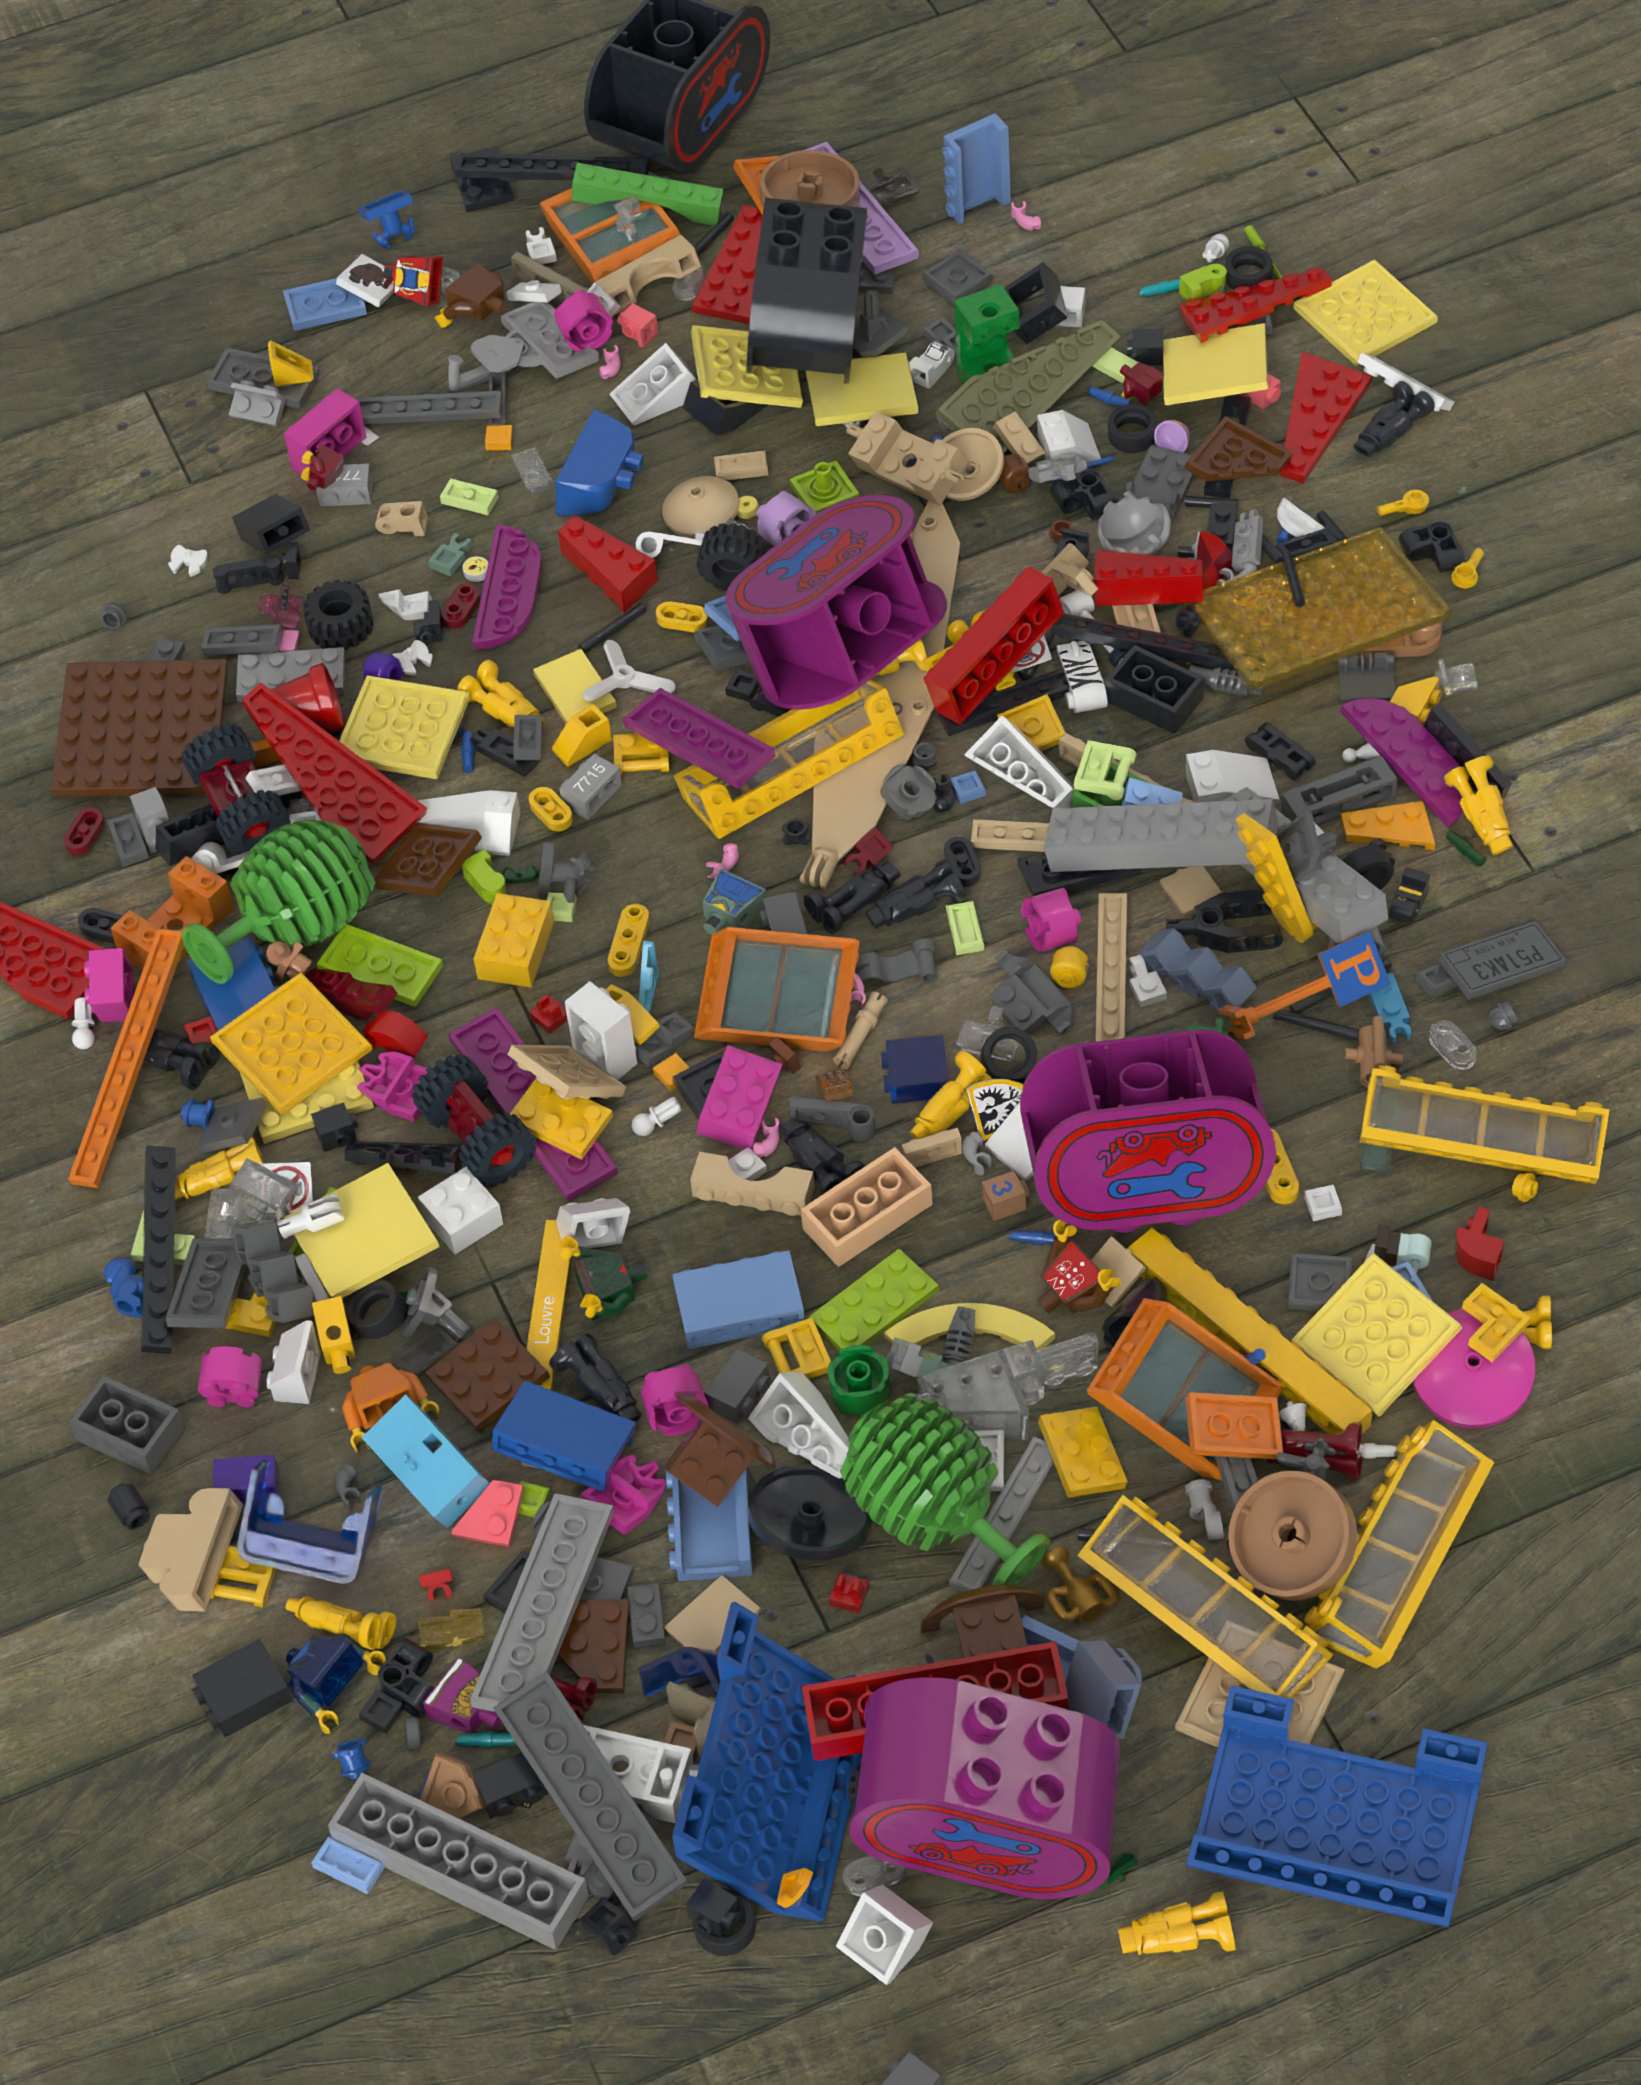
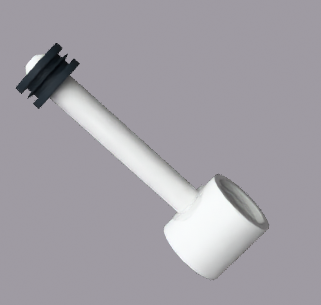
M1075 590L1059 598L1065 614L1094 619L1090 614L1095 609L1091 596ZM1103 645L1110 653L1108 660L1114 668L1129 652L1126 649H1114L1111 646Z

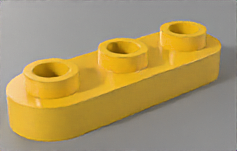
M641 904L628 905L621 912L608 955L609 970L615 976H628L637 967L643 941L645 940L650 923L648 909Z
M1271 1128L1276 1147L1275 1161L1279 1163L1274 1164L1272 1173L1265 1186L1274 1202L1290 1204L1299 1195V1182L1278 1133ZM1287 1184L1288 1186L1282 1187L1280 1185Z

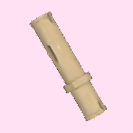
M872 992L864 1008L859 1010L853 1027L843 1045L833 1057V1062L836 1066H839L843 1060L841 1068L848 1069L863 1041L870 1030L876 1026L877 1018L888 1002L883 994L877 1000L880 993Z

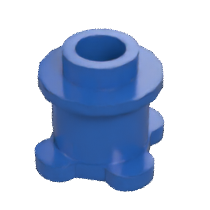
M190 1099L188 1103H184L181 1110V1119L184 1120L185 1126L197 1125L204 1127L205 1131L216 1110L215 1101L209 1099L207 1104L198 1103L196 1099Z
M366 1738L344 1741L338 1744L337 1748L331 1752L332 1758H339L342 1766L340 1773L342 1776H349V1779H357L361 1773L367 1774L371 1761L366 1759L362 1748L367 1744Z

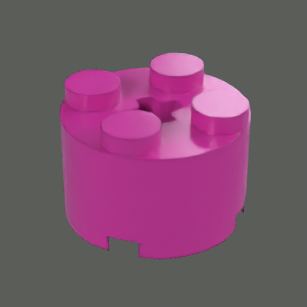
M577 290L554 311L555 321L569 347L575 351L582 352L583 348L587 347L596 349L602 346L612 334L611 326L613 320L601 299L593 293Z
M1065 888L1055 889L1023 900L1021 906L1022 919L1027 918L1029 927L1024 929L1031 945L1036 951L1045 952L1077 942V925L1081 924V917L1076 908L1072 909Z
M220 1346L211 1348L208 1355L205 1352L202 1355L198 1392L207 1398V1404L213 1407H223L225 1402L236 1403L238 1406L245 1408L253 1407L259 1393L263 1364L261 1357L253 1352L251 1357L243 1355V1349L237 1347Z
M683 1364L660 1372L652 1371L648 1373L644 1379L645 1384L641 1390V1397L651 1428L655 1431L656 1429L662 1430L664 1435L678 1436L698 1427L697 1422L701 1418L690 1411L674 1396L675 1392L691 1391L701 1402L709 1407L700 1378L692 1370L691 1366Z

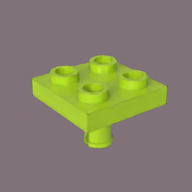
M837 461L831 463L819 462L813 470L790 479V487L799 500L815 510L816 513L842 501L860 497L859 492Z

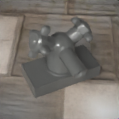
M543 842L537 897L547 898L550 883L562 882L565 883L564 897L566 901L574 903L575 890L577 895H582V891L589 884L593 883V880L585 878L584 874L587 870L592 872L595 867L591 865L585 852H582L578 858L572 857L570 862L554 860L555 843Z
M1319 1438L1313 1443L1305 1444L1304 1448L1312 1451V1454L1306 1458L1278 1452L1276 1459L1283 1466L1301 1469V1472L1315 1475L1331 1484L1332 1478L1326 1477L1329 1463L1326 1462L1324 1456L1327 1454L1335 1455V1449L1330 1448L1323 1438Z

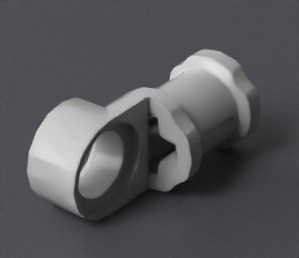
M1201 1479L1190 1482L1184 1488L1185 1494L1189 1496L1191 1503L1189 1516L1197 1521L1204 1520L1208 1541L1224 1539L1220 1511H1217V1507L1212 1503L1211 1499L1212 1483Z

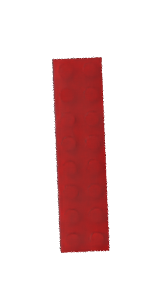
M1056 1641L802 1686L814 1761L862 1753L866 1729L864 1721L866 1701L877 1689L900 1680L930 1677L954 1679L1052 1706L1068 1708V1695Z

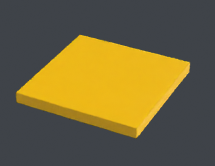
M301 972L210 1036L211 1042L281 1116L372 1051V1045Z

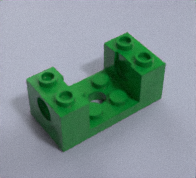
M1002 284L954 300L957 375L964 384L969 378L977 374L978 376L984 374L989 369L995 366L1000 367L1015 358L1007 346V333L1019 329V309Z

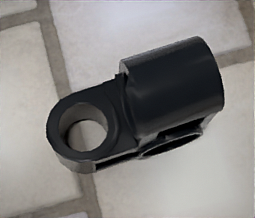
M1086 469L1075 474L1076 479L1070 481L1057 480L1052 484L1049 491L1063 513H1072L1079 508L1085 507L1092 520L1103 515L1104 507L1109 501L1117 503L1111 489L1107 487L1100 474L1093 469Z
M1438 521L1420 527L1408 528L1398 537L1404 554L1409 561H1418L1426 558L1432 559L1440 573L1455 570L1458 565L1465 562L1463 549L1458 543L1452 527L1446 522Z
M403 1638L378 1671L381 1692L403 1703L404 1710L410 1715L416 1716V1718H421L425 1713L423 1702L434 1689L430 1683L420 1678L430 1667L433 1654L412 1640ZM392 1679H398V1680H399V1681H398L397 1683H395V1684H389V1683H388V1682H389L390 1680H392Z

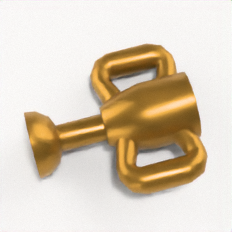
M1060 1546L1052 1549L1043 1557L1041 1565L1045 1570L1057 1571L1065 1583L1064 1586L1049 1589L1044 1595L1046 1604L1058 1620L1070 1622L1078 1618L1081 1624H1087L1099 1618L1106 1608L1113 1607L1118 1603L1119 1593L1110 1580L1101 1573L1091 1574L1085 1579L1075 1576L1067 1565L1069 1561L1067 1547ZM1097 1583L1107 1598H1101L1092 1585ZM1057 1596L1066 1598L1071 1611L1067 1612Z

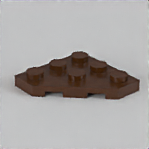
M1225 416L1188 459L1185 470L1205 481L1278 475L1290 461L1293 452Z
M628 1599L579 1600L557 1655L579 1678L590 1677L597 1681L596 1693H624L630 1602Z

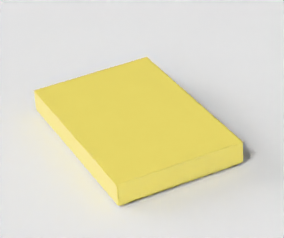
M582 649L533 669L535 678L565 724H567L571 716L592 704L602 713L617 708L616 701L610 692L592 701L583 699V691L601 682L602 679Z

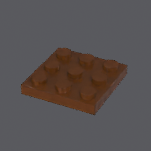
M416 823L374 878L375 886L377 889L438 897L453 876L459 871L468 856L474 851L482 837L478 830Z
M496 1317L424 1371L430 1382L478 1432L505 1412L524 1381L541 1385L550 1378L548 1371Z

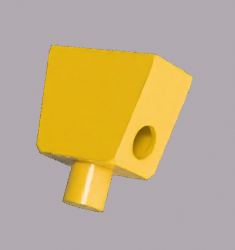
M342 1297L313 1302L312 1307L326 1364H332L333 1372L336 1374L346 1373L351 1370L350 1360L354 1359L356 1355Z

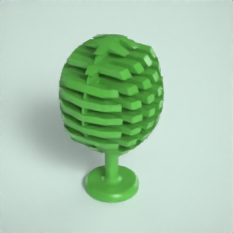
M321 820L293 822V824L283 825L270 832L261 841L256 843L247 857L245 856L230 884L236 895L239 913L242 918L218 936L198 923L189 924L182 930V940L192 961L209 979L218 984H224L232 978L234 972L233 963L227 949L251 932L262 941L271 942V944L281 941L293 948L296 941L303 945V947L321 943L340 932L346 924L355 918L358 914L357 911H360L368 900L367 897L375 885V880L368 868L366 853L361 844L345 827Z
M908 1393L903 1398L896 1399L891 1403L890 1407H885L888 1401L886 1400L862 1415L850 1433L847 1441L849 1442L847 1457L840 1469L844 1481L847 1480L845 1484L846 1491L851 1498L852 1496L856 1498L857 1505L862 1511L869 1513L872 1521L877 1525H883L885 1532L891 1536H897L898 1540L905 1545H913L918 1540H923L919 1549L925 1551L933 1549L935 1545H940L946 1541L948 1536L954 1535L950 1542L951 1544L973 1533L1005 1562L996 1574L993 1585H1020L1043 1559L1050 1547L1051 1540L1045 1534L1039 1533L1027 1539L1017 1548L984 1518L991 1502L989 1501L991 1485L999 1472L994 1462L990 1464L992 1453L987 1446L981 1445L980 1437L974 1431L968 1430L967 1424L962 1419L954 1418L953 1412L948 1408L940 1407L937 1401L928 1398L922 1399L920 1403L916 1402L919 1395Z

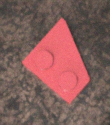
M492 1480L452 1529V1536L511 1547L524 1494V1486Z

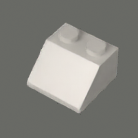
M1064 410L1037 415L1038 439L1045 451L1044 456L1046 460L1057 461L1060 460V456L1065 454H1076L1077 457L1085 459L1086 463L1101 459L1087 422Z
M600 1198L593 1202L580 1204L573 1202L560 1206L556 1224L561 1241L564 1237L571 1236L576 1239L578 1245L586 1248L621 1244L630 1209L629 1206L617 1198Z
M306 1320L281 1334L279 1346L274 1347V1368L267 1375V1388L271 1389L274 1401L310 1404L321 1357V1350L312 1321Z
M882 1884L863 1892L836 1947L884 1984L888 1985L919 1951L933 1922Z

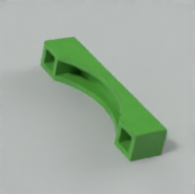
M577 163L572 184V201L594 205L615 200L646 201L672 209L692 222L712 226L718 223L722 206V188Z

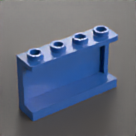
M251 937L242 939L227 949L233 963L234 972L232 978L224 984L212 981L201 972L192 959L187 960L191 977L208 1015L212 1017L217 1031L279 988V986H273L272 982L275 979L269 965L264 967L262 962L266 960L260 945L254 946Z
M524 1381L493 1429L492 1450L604 1492L609 1485L610 1471L625 1446H631L634 1441L636 1422L575 1400L569 1396L548 1390L540 1385Z

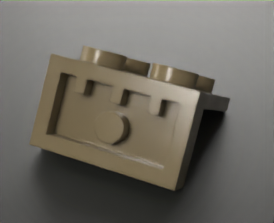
M669 1682L666 1690L671 1715L694 1726L693 1733L695 1734L696 1748L698 1749L701 1761L716 1699L713 1697L705 1698L696 1694L691 1687L685 1684L677 1685Z

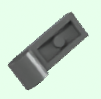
M791 1097L789 1105L791 1119L798 1118L802 1123L807 1122L809 1125L849 1128L851 1138L857 1142H867L875 1136L874 1111L866 1104L849 1103L838 1099L823 1100L810 1097Z

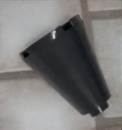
M1142 1280L1106 1318L1102 1326L1104 1331L1103 1340L1110 1350L1115 1346L1144 1298L1166 1302L1167 1291L1165 1287L1156 1280ZM1163 1328L1143 1361L1153 1358L1161 1346Z

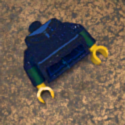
M347 1634L329 1637L313 1636L302 1649L292 1648L286 1656L287 1672L292 1677L290 1687L296 1701L312 1717L316 1715L319 1718L320 1728L325 1734H331L329 1728L324 1725L326 1720L332 1719L338 1726L339 1721L333 1711H324L322 1707H329L365 1663L364 1660L367 1662L368 1672L372 1675H378L380 1669L373 1662L377 1661L381 1664L386 1662L383 1652L373 1651L370 1653L367 1651V1648L362 1647Z

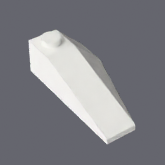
M488 790L417 800L427 807V814L417 823L478 830L482 839L475 847V851L480 852L485 849L488 854L510 856L521 814L517 792Z
M802 1372L779 1373L748 1419L767 1440L781 1444L788 1448L789 1452L803 1456L810 1460L813 1465L842 1479L840 1469L847 1457L846 1454L849 1448L848 1436L820 1391Z

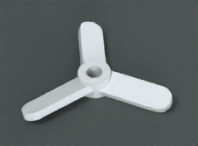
M607 640L603 647L612 667L613 675L583 691V699L587 701L598 699L617 687H633L652 693L662 688L674 694L676 686L672 680L635 671L631 666L627 665L619 644L613 640Z

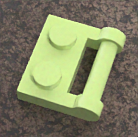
M1088 740L1074 780V789L1107 795L1113 800H1121L1125 792L1123 786L1129 767L1135 761L1136 752L1131 748ZM1118 759L1120 763L1114 781L1108 782L1106 778L1112 760Z

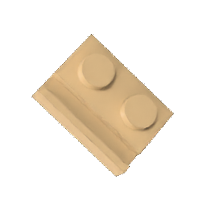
M1152 604L1111 606L1116 624L1161 633Z

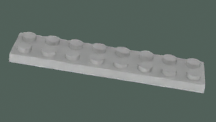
M554 1493L470 1698L472 1707L495 1712L493 1707L546 1671L550 1675L614 1515L613 1505Z

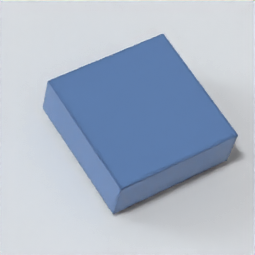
M976 770L950 778V785L960 804L986 796V790Z

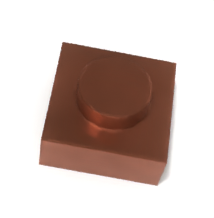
M778 1037L769 1043L773 1053L771 1059L781 1063V1069L785 1067L794 1074L801 1068L796 1054Z

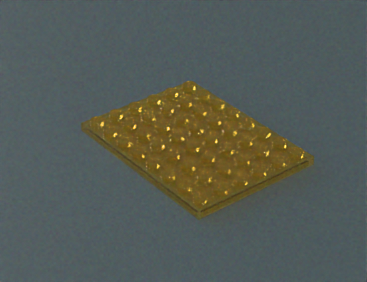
M1381 527L1293 558L1305 599V605L1301 608L1296 607L1294 604L1283 562L1205 589L1204 602L1186 603L1187 606L1194 605L1196 607L1195 611L1201 617L1202 626L1251 690L1262 688L1273 682L1289 678L1295 674L1314 669L1320 665L1339 660L1342 657L1364 651L1367 648L1389 642L1392 639L1451 618V609Z

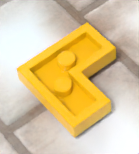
M1483 1283L1463 1301L1462 1305L1463 1310L1483 1323L1469 1338L1468 1346L1492 1363L1525 1330L1531 1320V1317Z
M254 1292L251 1301L235 1299L226 1328L271 1337L277 1321L269 1319L265 1311L268 1304L264 1296L258 1297Z

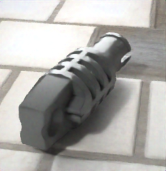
M1191 665L1189 671L1204 677V685L1211 686L1213 691L1227 692L1228 694L1244 697L1247 694L1262 695L1264 688L1263 679L1252 677L1250 673L1238 672L1237 670L1230 671L1227 668L1223 670L1221 667L1211 670Z
M958 1306L948 1328L942 1357L945 1363L954 1366L950 1376L952 1378L950 1391H958L962 1368L969 1362L975 1337V1310ZM941 1381L939 1386L947 1390L949 1381L948 1383Z

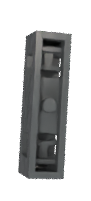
M1382 756L1372 760L1369 759L1356 766L1342 769L1337 773L1315 779L1311 783L1291 788L1287 792L1282 793L1281 811L1290 821L1295 820L1305 811L1312 812L1313 815L1321 811V816L1313 818L1314 823L1320 826L1340 818L1341 813L1362 810L1396 797L1397 777ZM1376 791L1378 793L1369 798L1363 799V795L1367 796L1369 795V792Z

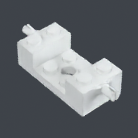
M583 1725L611 1768L617 1761L629 1763V1767L625 1771L614 1772L634 1802L643 1805V1809L655 1819L676 1823L687 1776H689V1766L694 1765L691 1749Z

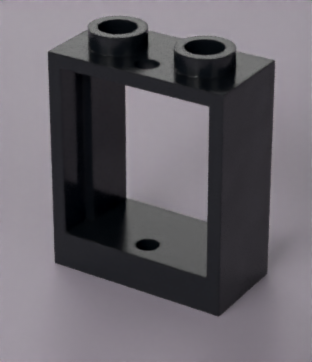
M1044 262L1004 287L1019 309V329L1013 332L1026 344L1068 318L1058 276ZM1044 288L1047 301L1023 315L1021 302Z

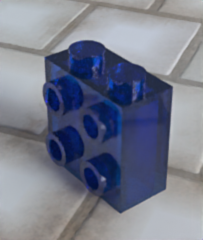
M943 1035L885 1040L886 1052H881L882 1070L888 1069L889 1075L883 1076L885 1093L891 1092L892 1104L930 1100L944 1084L949 1082Z

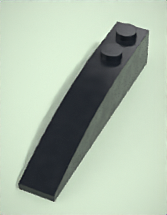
M302 791L278 796L286 809L303 797L304 794ZM209 804L156 825L155 850L169 866L179 863L186 856L192 858L199 848L207 842H214L220 846L225 844L216 827L218 816L212 805Z

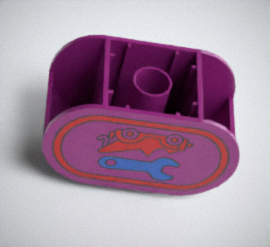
M868 495L832 505L814 515L742 571L732 581L726 592L725 603L762 693L770 703L788 709H810L839 701L860 688L931 631L943 619L947 611V599L939 586L926 579L910 537L915 526V515L907 502L889 495Z
M1204 1029L1067 1045L1043 1057L1032 1068L1022 1087L1020 1114L1038 1195L1045 1207L1054 1216L1075 1227L1089 1230L1112 1229L1116 1232L1126 1233L1137 1230L1141 1225L1171 1222L1176 1225H1191L1199 1221L1200 1218L1223 1215L1243 1206L1264 1187L1274 1168L1276 1159L1275 1141L1261 1102L1252 1062L1241 1045L1231 1037L1217 1031Z
M931 1677L905 1679L887 1684L869 1696L864 1710L866 1729L856 1807L851 1816L849 1827L852 1840L861 1850L877 1859L892 1864L1033 1899L1074 1897L1092 1891L1106 1881L1111 1868L1121 1743L1109 1727L1082 1713L954 1679Z

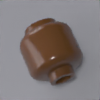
M1007 455L1004 457V466L998 481L1009 493L1021 492L1032 482V479H1029V468L1031 467L1020 455Z

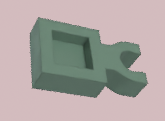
M457 533L453 534L448 546L441 544L428 560L429 568L451 577L465 561L464 553H467L473 547L472 539L467 538L463 543H460V536Z

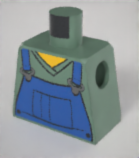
M721 868L702 903L704 917L707 920L703 925L706 932L712 935L726 927L745 928L759 915V910H764L762 898H766V889Z

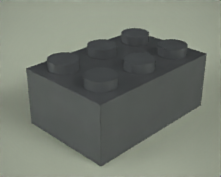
M104 1375L69 1421L76 1441L150 1475L154 1473L185 1429L179 1409Z

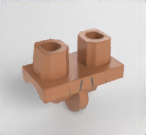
M276 941L270 944L266 951L268 961L272 965L278 966L275 977L280 981L285 976L292 979L300 972L305 976L309 970L308 968L312 961L301 954L303 945L296 941L292 950H290L286 943Z

